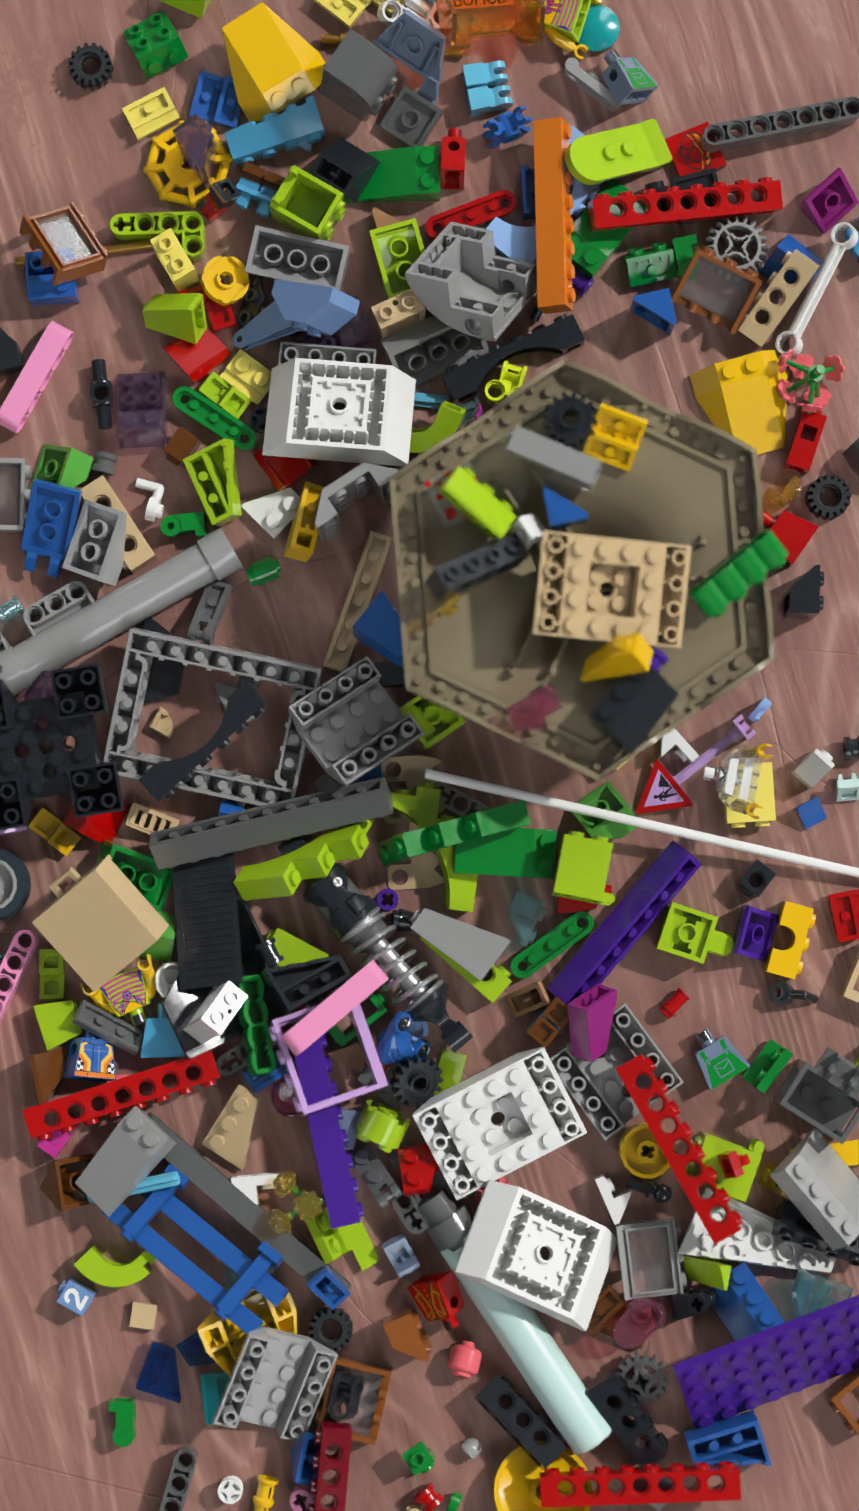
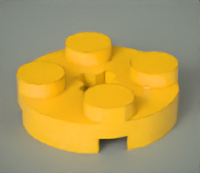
M217 256L206 264L200 283L204 292L211 300L220 305L227 306L238 302L246 294L249 288V273H245L246 266L239 259L232 256ZM228 275L230 277V285L222 284L219 276L226 277Z

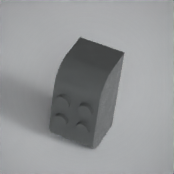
M350 29L323 68L319 93L357 119L367 121L371 115L376 116L383 106V97L385 95L389 97L394 91L398 80L396 78L398 67L386 53Z

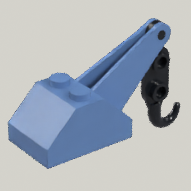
M254 275L253 282L243 298L238 317V324L241 329L235 333L233 344L242 350H248L298 331H307L308 335L321 338V334L332 335L357 315L360 301L333 287L275 279L272 289L275 301L261 312L264 300V277Z

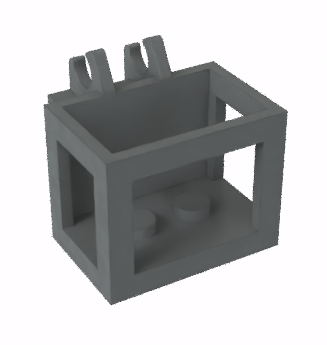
M827 1047L815 1067L798 1059L773 1098V1101L830 1138L843 1144L859 1120V1066H856L841 1054ZM856 1108H858V1109L856 1110V1112L854 1113L853 1117L851 1118V1120L849 1121V1123L847 1124V1126H846V1128L844 1129V1131L841 1132L842 1129L844 1128V1126L846 1125L847 1121L849 1120V1118H850L851 1115L853 1114L854 1110H855Z

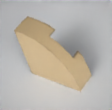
M160 706L149 728L171 740L174 728L172 718Z

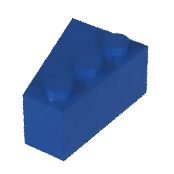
M754 1410L713 1422L708 1427H698L683 1432L693 1463L707 1462L709 1465H719V1462L731 1461L734 1464L740 1465L764 1464V1466H772Z

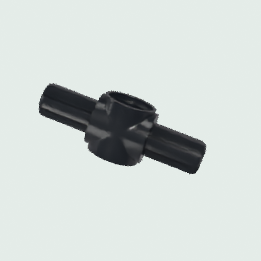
M95 359L91 362L93 382L90 383V396L92 398V407L97 410L99 429L108 430L113 427L111 407L114 406V393L112 391V382L107 379L106 361L104 359ZM99 390H107L108 395L105 399L99 400L96 398Z

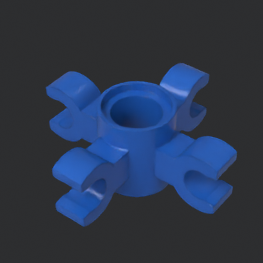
M526 106L516 107L513 113L511 111L502 113L483 124V128L490 129L482 134L483 138L492 140V143L487 146L488 149L499 147L501 142L503 144L509 143L531 130L530 127L523 126L529 124L532 120L531 117L525 118L522 115Z

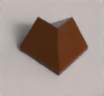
M62 1049L29 1056L39 1104L50 1101L64 1081L65 1064Z
M92 1153L59 1158L51 1162L40 1188L59 1211L91 1204L87 1199V1195L75 1182L93 1159Z

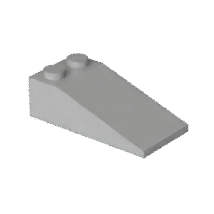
M135 1106L116 1126L75 1183L110 1217L177 1143L143 1110Z

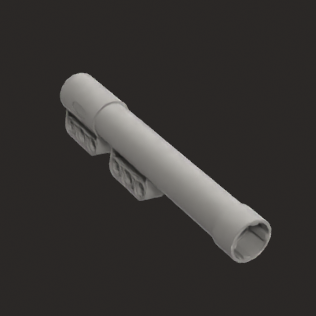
M221 527L197 540L195 545L97 600L94 599L84 583L73 581L28 606L23 613V618L32 634L31 637L12 647L0 633V679L4 680L10 691L16 696L32 687L33 683L50 674V671L59 669L217 579L220 581L243 568ZM84 591L80 598H74L76 593ZM62 603V607L59 610H53L56 604ZM41 615L39 621L32 622L35 616Z

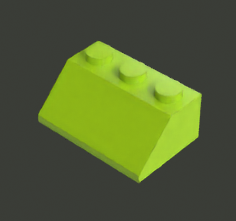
M456 466L438 486L436 491L492 540L501 539L516 518V515L512 513L514 508L505 500L499 501L493 496L494 490L487 484H479L474 479L476 475L468 467L464 466L461 468Z

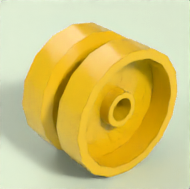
M646 1122L634 1124L622 1134L619 1142V1156L623 1165L633 1175L640 1178H655L664 1174L670 1167ZM644 1145L650 1147L648 1154L642 1153L643 1150L641 1148Z

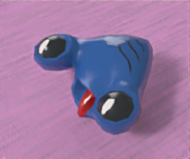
M402 1011L397 1012L392 1017L388 1027L377 1038V1054L380 1063L394 1064L405 1060L406 1056L410 1058L414 1054H418L422 1057L424 1054L428 1056L430 1053L431 1044L427 1040L411 1042L412 1037L408 1028L413 1020L410 1014Z

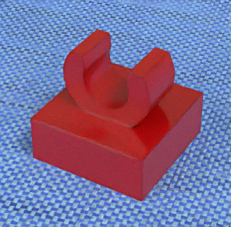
M726 1151L717 1155L725 1178H737L744 1175L742 1166L750 1164L748 1154L738 1155L736 1151Z

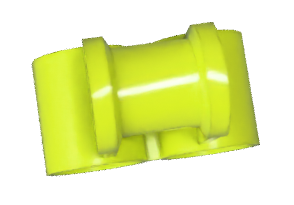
M504 360L499 380H491L485 386V401L491 406H496L521 387L528 367L515 366ZM492 388H497L502 394L497 398H493L488 392Z

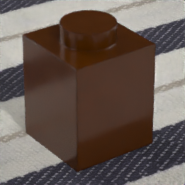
M179 426L163 449L165 454H167L166 459L175 466H178L180 463L185 467L183 459L194 454L200 447L201 442L194 435Z

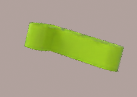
M197 212L116 214L110 220V228L113 235L121 241L150 240L166 231L164 229L165 223L172 221L176 223L172 231L177 239H182V247L190 261L198 262L204 258L206 253L205 225L201 215ZM191 221L199 222V226L196 229L192 230L187 228ZM149 222L152 226L148 231L140 230L141 224ZM124 223L125 227H123V231H119L118 228H120L121 224ZM198 244L200 249L196 253H190L188 251L189 246Z

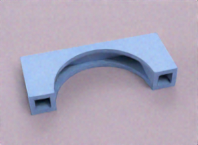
M570 125L572 137L569 139V145L578 137L585 136L572 125ZM573 176V208L570 209L571 218L574 216L578 218L586 208L585 202L589 198L594 199V195H597L601 190L599 187L601 183L587 185L578 181ZM495 217L486 228L493 231L495 253L501 257L536 264L537 269L536 226H515Z

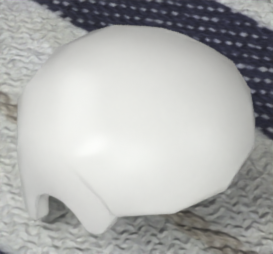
M175 961L162 964L154 976L155 989L163 998L166 997L179 973L178 963Z

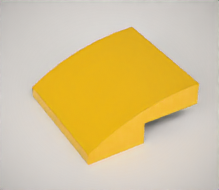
M601 403L595 418L598 421V426L592 427L595 434L594 436H588V442L585 444L582 453L629 472L648 420Z

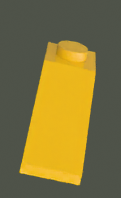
M307 481L304 483L284 552L285 557L307 563L313 555L318 536L315 520L321 492L325 487Z
M639 632L616 636L585 659L580 680L587 682L647 672L653 650Z

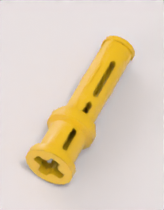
M260 1474L257 1478L259 1481L257 1493L253 1495L252 1499L255 1504L254 1511H269V1508L274 1505L273 1494L279 1479L270 1475Z

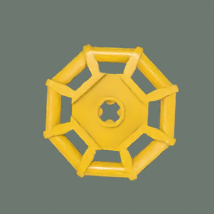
M182 120L179 121V124L157 137H152L146 167L143 170L158 192L160 200L190 206L194 209L197 208V205L209 193V188L196 195L194 191L196 187L205 182L211 186L215 182L226 179L230 162L233 159L216 134V129L185 123ZM187 133L203 138L201 141H191L187 138ZM179 134L181 135V139L170 146L166 144L167 141ZM210 142L218 155L211 157L206 148ZM161 149L165 151V159L162 164H156ZM184 159L194 161L191 169H183L181 167L184 165ZM213 164H220L215 180L210 176ZM164 171L170 182L164 186L157 173ZM175 186L183 190L188 189L189 196L172 191Z

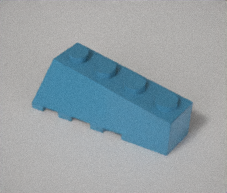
M313 95L305 98L306 103L296 106L293 103L286 106V110L282 114L272 112L265 115L258 124L255 121H251L225 132L224 134L235 166H244L245 161L252 164L255 159L261 157L268 159L274 157L276 152L282 150L292 151L297 149L300 143L308 141L309 144L320 141L321 137L326 136Z

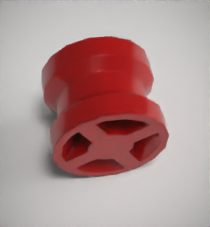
M430 1482L414 1496L413 1501L416 1504H421L423 1511H433L442 1502L444 1496L441 1493H437L434 1490V1485Z

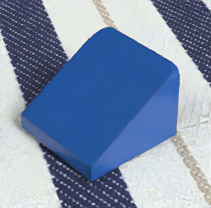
M818 797L794 808L805 830L827 819Z

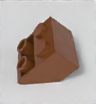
M409 1307L384 1318L383 1327L393 1349L424 1362L429 1360L432 1345L428 1335H422L420 1329L423 1328V1323L418 1311L413 1312L412 1308Z

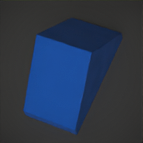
M545 487L543 499L551 531L587 522L589 513Z
M327 1264L307 1281V1286L332 1310L351 1295L350 1291Z
M303 1432L290 1449L293 1481L295 1483L310 1484L311 1479H315L316 1469H312L313 1454H317L318 1445L314 1443V1433Z

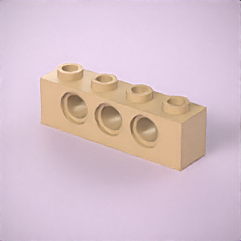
M797 249L793 253L787 252L780 262L784 265L779 273L776 271L772 273L766 282L769 287L765 293L761 291L752 302L755 307L750 313L746 311L740 322L741 326L738 331L761 347L764 346L820 267V265ZM788 270H794L798 275L797 281L793 284L788 283L785 279V273ZM774 290H780L783 293V301L779 304L771 300V293ZM759 310L768 312L769 320L767 323H760L757 320Z
M103 475L80 489L82 490L80 500L82 505L85 499L95 503L106 500L109 502L110 508L127 513L125 542L128 540L135 541V548L130 552L124 551L123 568L125 571L130 569L134 574L157 559L155 553Z

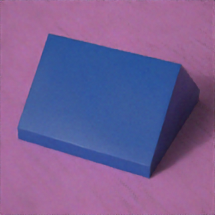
M788 234L772 252L759 273L769 279L774 271L779 273L784 265L780 262L788 251L793 253L794 250H799L820 265L798 296L799 298L816 277L824 261ZM788 270L785 273V279L788 283L793 284L797 281L798 275L796 271Z
M669 288L634 297L630 311L668 335H671L677 320Z

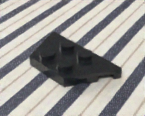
M151 617L144 621V630L174 636ZM153 656L144 703L179 695L185 665L172 660L162 661L158 657Z

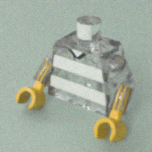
M762 743L758 746H741L727 752L725 757L720 758L719 767L705 765L702 779L716 782L714 792L718 793L719 800L731 811L747 814L754 819L760 818L753 814L754 809H763L762 806L755 803L762 758L770 759L772 755H765L764 750L766 747H772L771 744Z

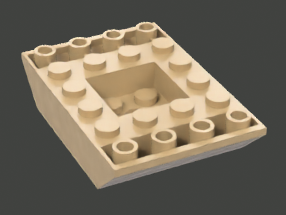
M542 531L532 634L611 641L616 636L639 632L648 645L681 648L692 546ZM604 582H608L612 587L611 594L607 597L600 593V586Z

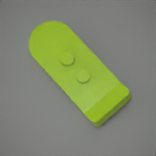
M655 119L578 137L567 147L565 152V162L568 170L574 178L587 185L603 183L605 180L638 172L653 171L667 166L672 161V155Z

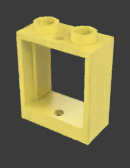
M171 228L150 240L158 259L178 292L192 288L200 283L193 264Z

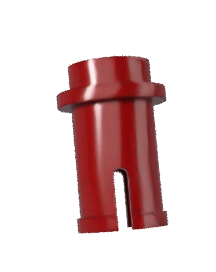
M678 988L665 1003H661L659 1010L666 1018L670 1019L676 1016L675 1013L690 998Z

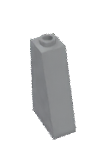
M517 425L514 431H509L504 443L508 445L506 448L508 453L590 491H593L603 469L600 460Z
M426 908L422 912L418 909L409 920L413 923L410 927L412 930L479 980L484 978L510 943V940Z

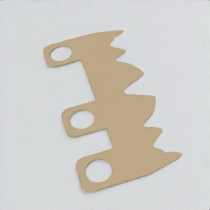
M421 755L390 757L381 763L382 776H385L387 782L406 781L407 790L410 791L409 795H412L413 787H420V782L430 784L438 782L424 778L426 768L433 769V766L440 764L442 760ZM397 762L400 764L401 773L397 777H390L386 773L388 763ZM439 805L438 814L443 812L445 807ZM390 815L384 817L385 821L389 824L409 823V831L419 829L404 815L397 819L392 818ZM429 852L411 858V864L389 866L387 870L389 888L392 890L421 889L445 883L444 877L434 870L440 863L437 855ZM398 869L404 870L408 876L406 883L402 885H397L392 880L393 872Z

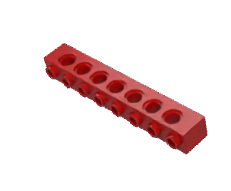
M772 177L759 178L758 182L749 183V179L735 181V185H726V182H715L711 184L712 187L703 188L702 184L689 185L687 190H679V186L665 188V192L657 193L656 189L642 190L641 194L632 195V191L620 192L618 197H609V194L594 195L595 199L588 202L591 232L776 213L783 209L780 180L773 181ZM752 190L758 192L760 196L759 202L752 200ZM728 193H733L736 196V204H731L728 201ZM705 195H709L710 197H712V207H709L705 204ZM681 198L689 200V209H684L681 206ZM658 200H663L666 203V212L658 209ZM635 202L642 204L643 214H638L634 211L633 206ZM611 205L619 207L620 215L618 217L611 214Z
M210 1049L191 1059L185 1057L22 1111L30 1137H36L37 1141L51 1138V1132L60 1130L61 1134L75 1130L74 1125L81 1122L88 1126L99 1122L98 1117L106 1114L108 1118L122 1115L121 1109L131 1107L133 1109L135 1106L143 1108L146 1107L145 1102L155 1099V1103L170 1099L168 1094L177 1091L179 1096L193 1092L192 1086L201 1084L202 1088L217 1084L215 1079L220 1078L212 1050ZM191 1066L197 1067L200 1071L199 1078L194 1081L186 1077V1070ZM166 1074H173L176 1077L177 1083L174 1087L166 1088L163 1085L162 1079ZM144 1081H148L153 1085V1092L148 1096H144L139 1092V1085ZM126 1089L129 1092L130 1098L126 1103L117 1102L115 1095L118 1090ZM98 1096L103 1097L106 1101V1106L101 1111H96L92 1107L93 1099ZM73 1104H78L82 1108V1115L77 1119L71 1118L68 1113L69 1107ZM55 1112L58 1115L59 1121L55 1126H48L45 1123L47 1113Z
M640 1054L617 1067L616 1071L714 1244H717L742 1230L740 1224L744 1222L738 1211H732L727 1203L731 1199L725 1188L719 1189L715 1182L718 1179L715 1170L711 1165L707 1167L702 1159L706 1155L700 1144L694 1145L690 1137L693 1135L687 1122L682 1123L677 1115L681 1111L674 1099L672 1101L668 1099L665 1092L669 1090L662 1078H656L653 1072L656 1069L653 1061L649 1056L645 1058L643 1054ZM643 1074L650 1078V1085L646 1089H641L637 1084L639 1076ZM654 1096L661 1098L663 1102L662 1108L658 1111H654L650 1107V1100ZM666 1118L672 1119L675 1123V1129L671 1133L665 1132L662 1128V1122ZM683 1140L686 1142L688 1149L685 1154L681 1155L675 1151L674 1145L676 1141ZM690 1162H695L699 1165L700 1173L697 1176H690L687 1173L686 1168ZM707 1184L711 1186L713 1193L710 1198H703L699 1194L701 1185ZM719 1206L724 1209L725 1217L723 1220H715L712 1217L711 1211L713 1207Z
M731 1461L719 1462V1466H709L707 1462L694 1463L693 1467H684L682 1463H672L666 1468H659L657 1464L644 1465V1468L634 1469L633 1465L619 1466V1469L609 1470L608 1466H596L594 1470L584 1471L583 1467H571L569 1471L559 1472V1468L544 1469L545 1472H539L541 1508L741 1500L740 1469L738 1465H734ZM713 1475L721 1478V1482L717 1486H710L708 1484V1479ZM688 1476L696 1478V1483L692 1487H685L683 1485V1480ZM663 1477L671 1479V1484L667 1488L658 1486V1481ZM638 1478L645 1479L647 1482L646 1486L642 1489H636L633 1486V1482ZM613 1479H618L622 1482L621 1487L617 1490H611L608 1487V1483ZM588 1480H593L597 1483L596 1488L592 1491H587L583 1488V1484ZM563 1481H568L572 1484V1488L567 1492H562L558 1488L559 1484Z

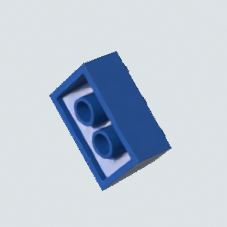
M745 1262L731 1270L727 1291L712 1287L717 1296V1304L714 1310L735 1341L785 1323Z

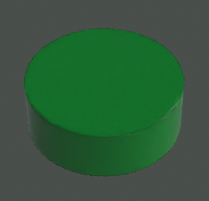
M456 1491L453 1492L446 1511H457L463 1494Z

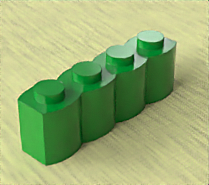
M765 529L725 563L716 568L707 578L694 586L688 594L706 617L718 618L726 612V606L731 601L737 602L747 594L746 590L749 586L759 585L766 579L765 574L772 568L776 570L784 565L786 562L785 558L789 553L774 533L769 529Z
M258 974L244 976L243 983L235 984V986L248 995L238 1009V1018L241 1026L244 1028L242 1042L248 1053L246 1067L251 1077L268 1075L275 1071L276 1058L270 1047L272 1040L268 1031L269 1026L266 1023L268 1009L265 1001L262 999L264 985Z

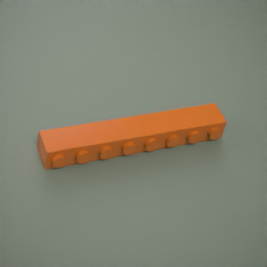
M562 117L533 121L538 308L545 314L573 311V302L576 300L575 290L572 288V279L575 278V268L572 264V255H574L575 249L573 241H571L574 222L570 211L573 208V197L570 194L573 176L565 162V152L569 146L572 131L570 125Z

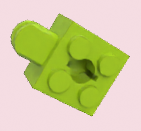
M419 696L399 708L404 717L411 714L425 734L418 739L425 750H428L466 724V720L463 717Z
M670 902L655 948L704 964L707 952L717 956H727L732 952L734 942L730 935L715 930L719 917Z

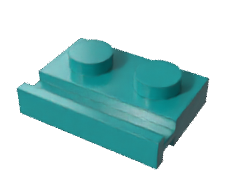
M224 1371L200 1375L206 1425L213 1424V1418L230 1377Z

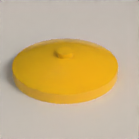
M535 1441L534 1443L538 1446H543L545 1441ZM521 1447L512 1451L504 1459L496 1474L493 1495L497 1511L590 1510L591 1506L541 1508L539 1472L545 1471H542ZM568 1448L547 1467L559 1468V1472L569 1471L571 1467H583L584 1471H587L581 1459ZM591 1480L583 1484V1488L587 1491H592ZM563 1481L559 1484L558 1488L562 1492H567L572 1488V1484L568 1481Z

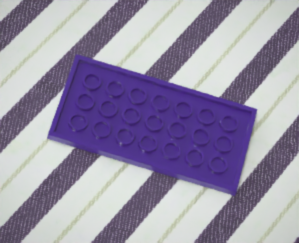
M859 1295L674 1364L673 1368L694 1427H708L713 1422L732 1418L741 1412L753 1410L762 1404L776 1401L791 1393L800 1392L807 1387L824 1383L828 1379L845 1375L859 1368Z

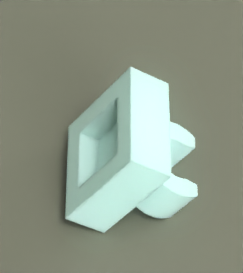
M851 773V779L843 780L842 774L838 775L835 791L837 802L859 800V779H857L855 773Z

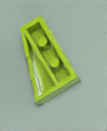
M223 438L183 459L212 525L223 526L242 516L233 440Z

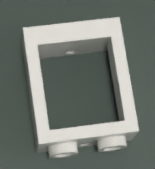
M227 981L207 995L183 1030L201 1044L221 1035L248 995L230 981Z

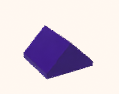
M742 905L733 938L734 947L732 953L767 962L779 915L752 906Z

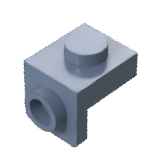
M403 1232L381 1244L399 1278L411 1274L420 1267L416 1254Z

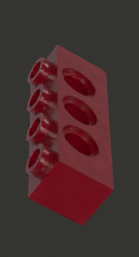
M320 1421V1428L315 1430L314 1443L318 1445L317 1454H313L312 1469H316L315 1479L310 1481V1494H313V1503L308 1504V1511H345L352 1440V1427L350 1423ZM331 1445L338 1447L337 1451L332 1455L325 1453L327 1447ZM326 1471H335L332 1479L327 1480L323 1478ZM325 1495L333 1496L329 1504L321 1503V1499Z

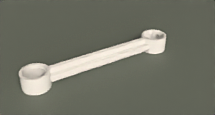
M847 222L838 223L832 229L831 239L833 244L789 330L778 335L775 345L781 354L785 352L782 348L784 341L790 337L796 338V344L793 348L794 353L791 358L800 354L803 348L801 336L845 250L851 249L856 245L858 232ZM845 229L852 230V235L848 241L844 243L838 242L840 232Z

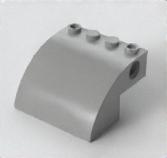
M450 222L405 272L410 288L419 301L435 317L455 330L487 341L495 342L537 292L536 264L496 256L493 231Z

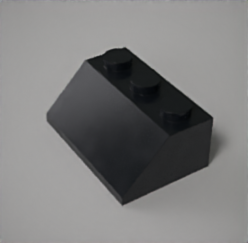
M649 666L647 672L620 676L589 716L594 728L633 754L679 694L656 670Z

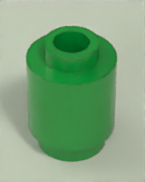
M271 555L249 564L250 567L245 569L252 586L257 584L261 586L280 578L278 573L282 571L278 559L272 560Z

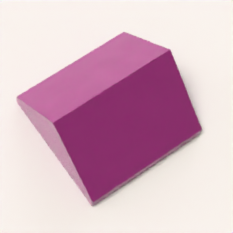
M838 167L802 200L799 209L821 233L825 234L852 210L859 201L842 169Z

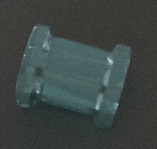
M477 396L473 397L472 401L461 405L455 404L467 410L474 408V410L465 413L461 425L465 424L466 420L474 418L478 411L476 404L480 402Z
M16 594L12 596L11 600L0 605V619L5 625L8 624V620L19 614L23 615L25 611Z

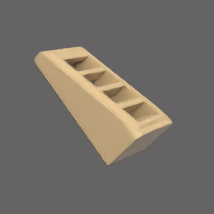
M133 803L125 825L151 835L152 832H156L153 829L158 817L162 818L157 831L164 830L167 820L171 822L169 828L179 826L180 820ZM139 810H142L143 814L141 816L139 824H135ZM148 814H152L153 816L148 828L144 827Z

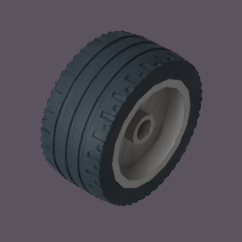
M0 849L1 921L14 916L24 907L31 890V878L26 865L18 856L4 849Z

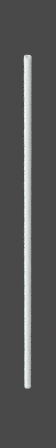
M426 768L424 778L522 801L525 800L535 804L859 878V868L432 769Z

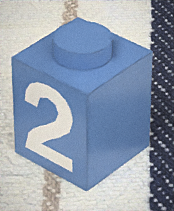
M72 1277L68 1282L63 1281L57 1291V1294L60 1295L57 1302L83 1316L97 1291Z

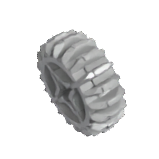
M734 216L733 223H731L728 217L724 218V225L717 222L715 225L716 229L711 228L709 230L711 237H706L705 242L708 244L707 247L717 252L715 256L722 260L728 257L738 261L740 264H744L736 266L744 271L746 268L757 272L756 268L762 269L764 266L762 261L768 258V255L764 252L769 249V245L762 244L767 241V236H759L763 229L760 227L755 230V221L751 222L750 225L746 224L747 217H744L742 222H739L738 216ZM729 232H741L745 236L736 237L733 233ZM723 237L727 249L720 256L717 242ZM751 242L755 246V257L752 260L748 258L749 254L746 251V247ZM733 245H735V247L737 245H742L739 253L737 251L731 252ZM710 265L711 270L716 268V266ZM719 268L717 271V276H720L722 272L727 273L725 279L729 280L731 274ZM734 276V280L739 281V278Z

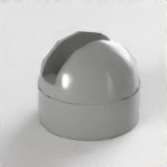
M469 1438L460 1445L471 1460H474L480 1454L482 1448L475 1438Z

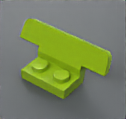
M327 1207L305 1219L325 1265L351 1250L362 1271L378 1261V1254L362 1221L331 1229Z

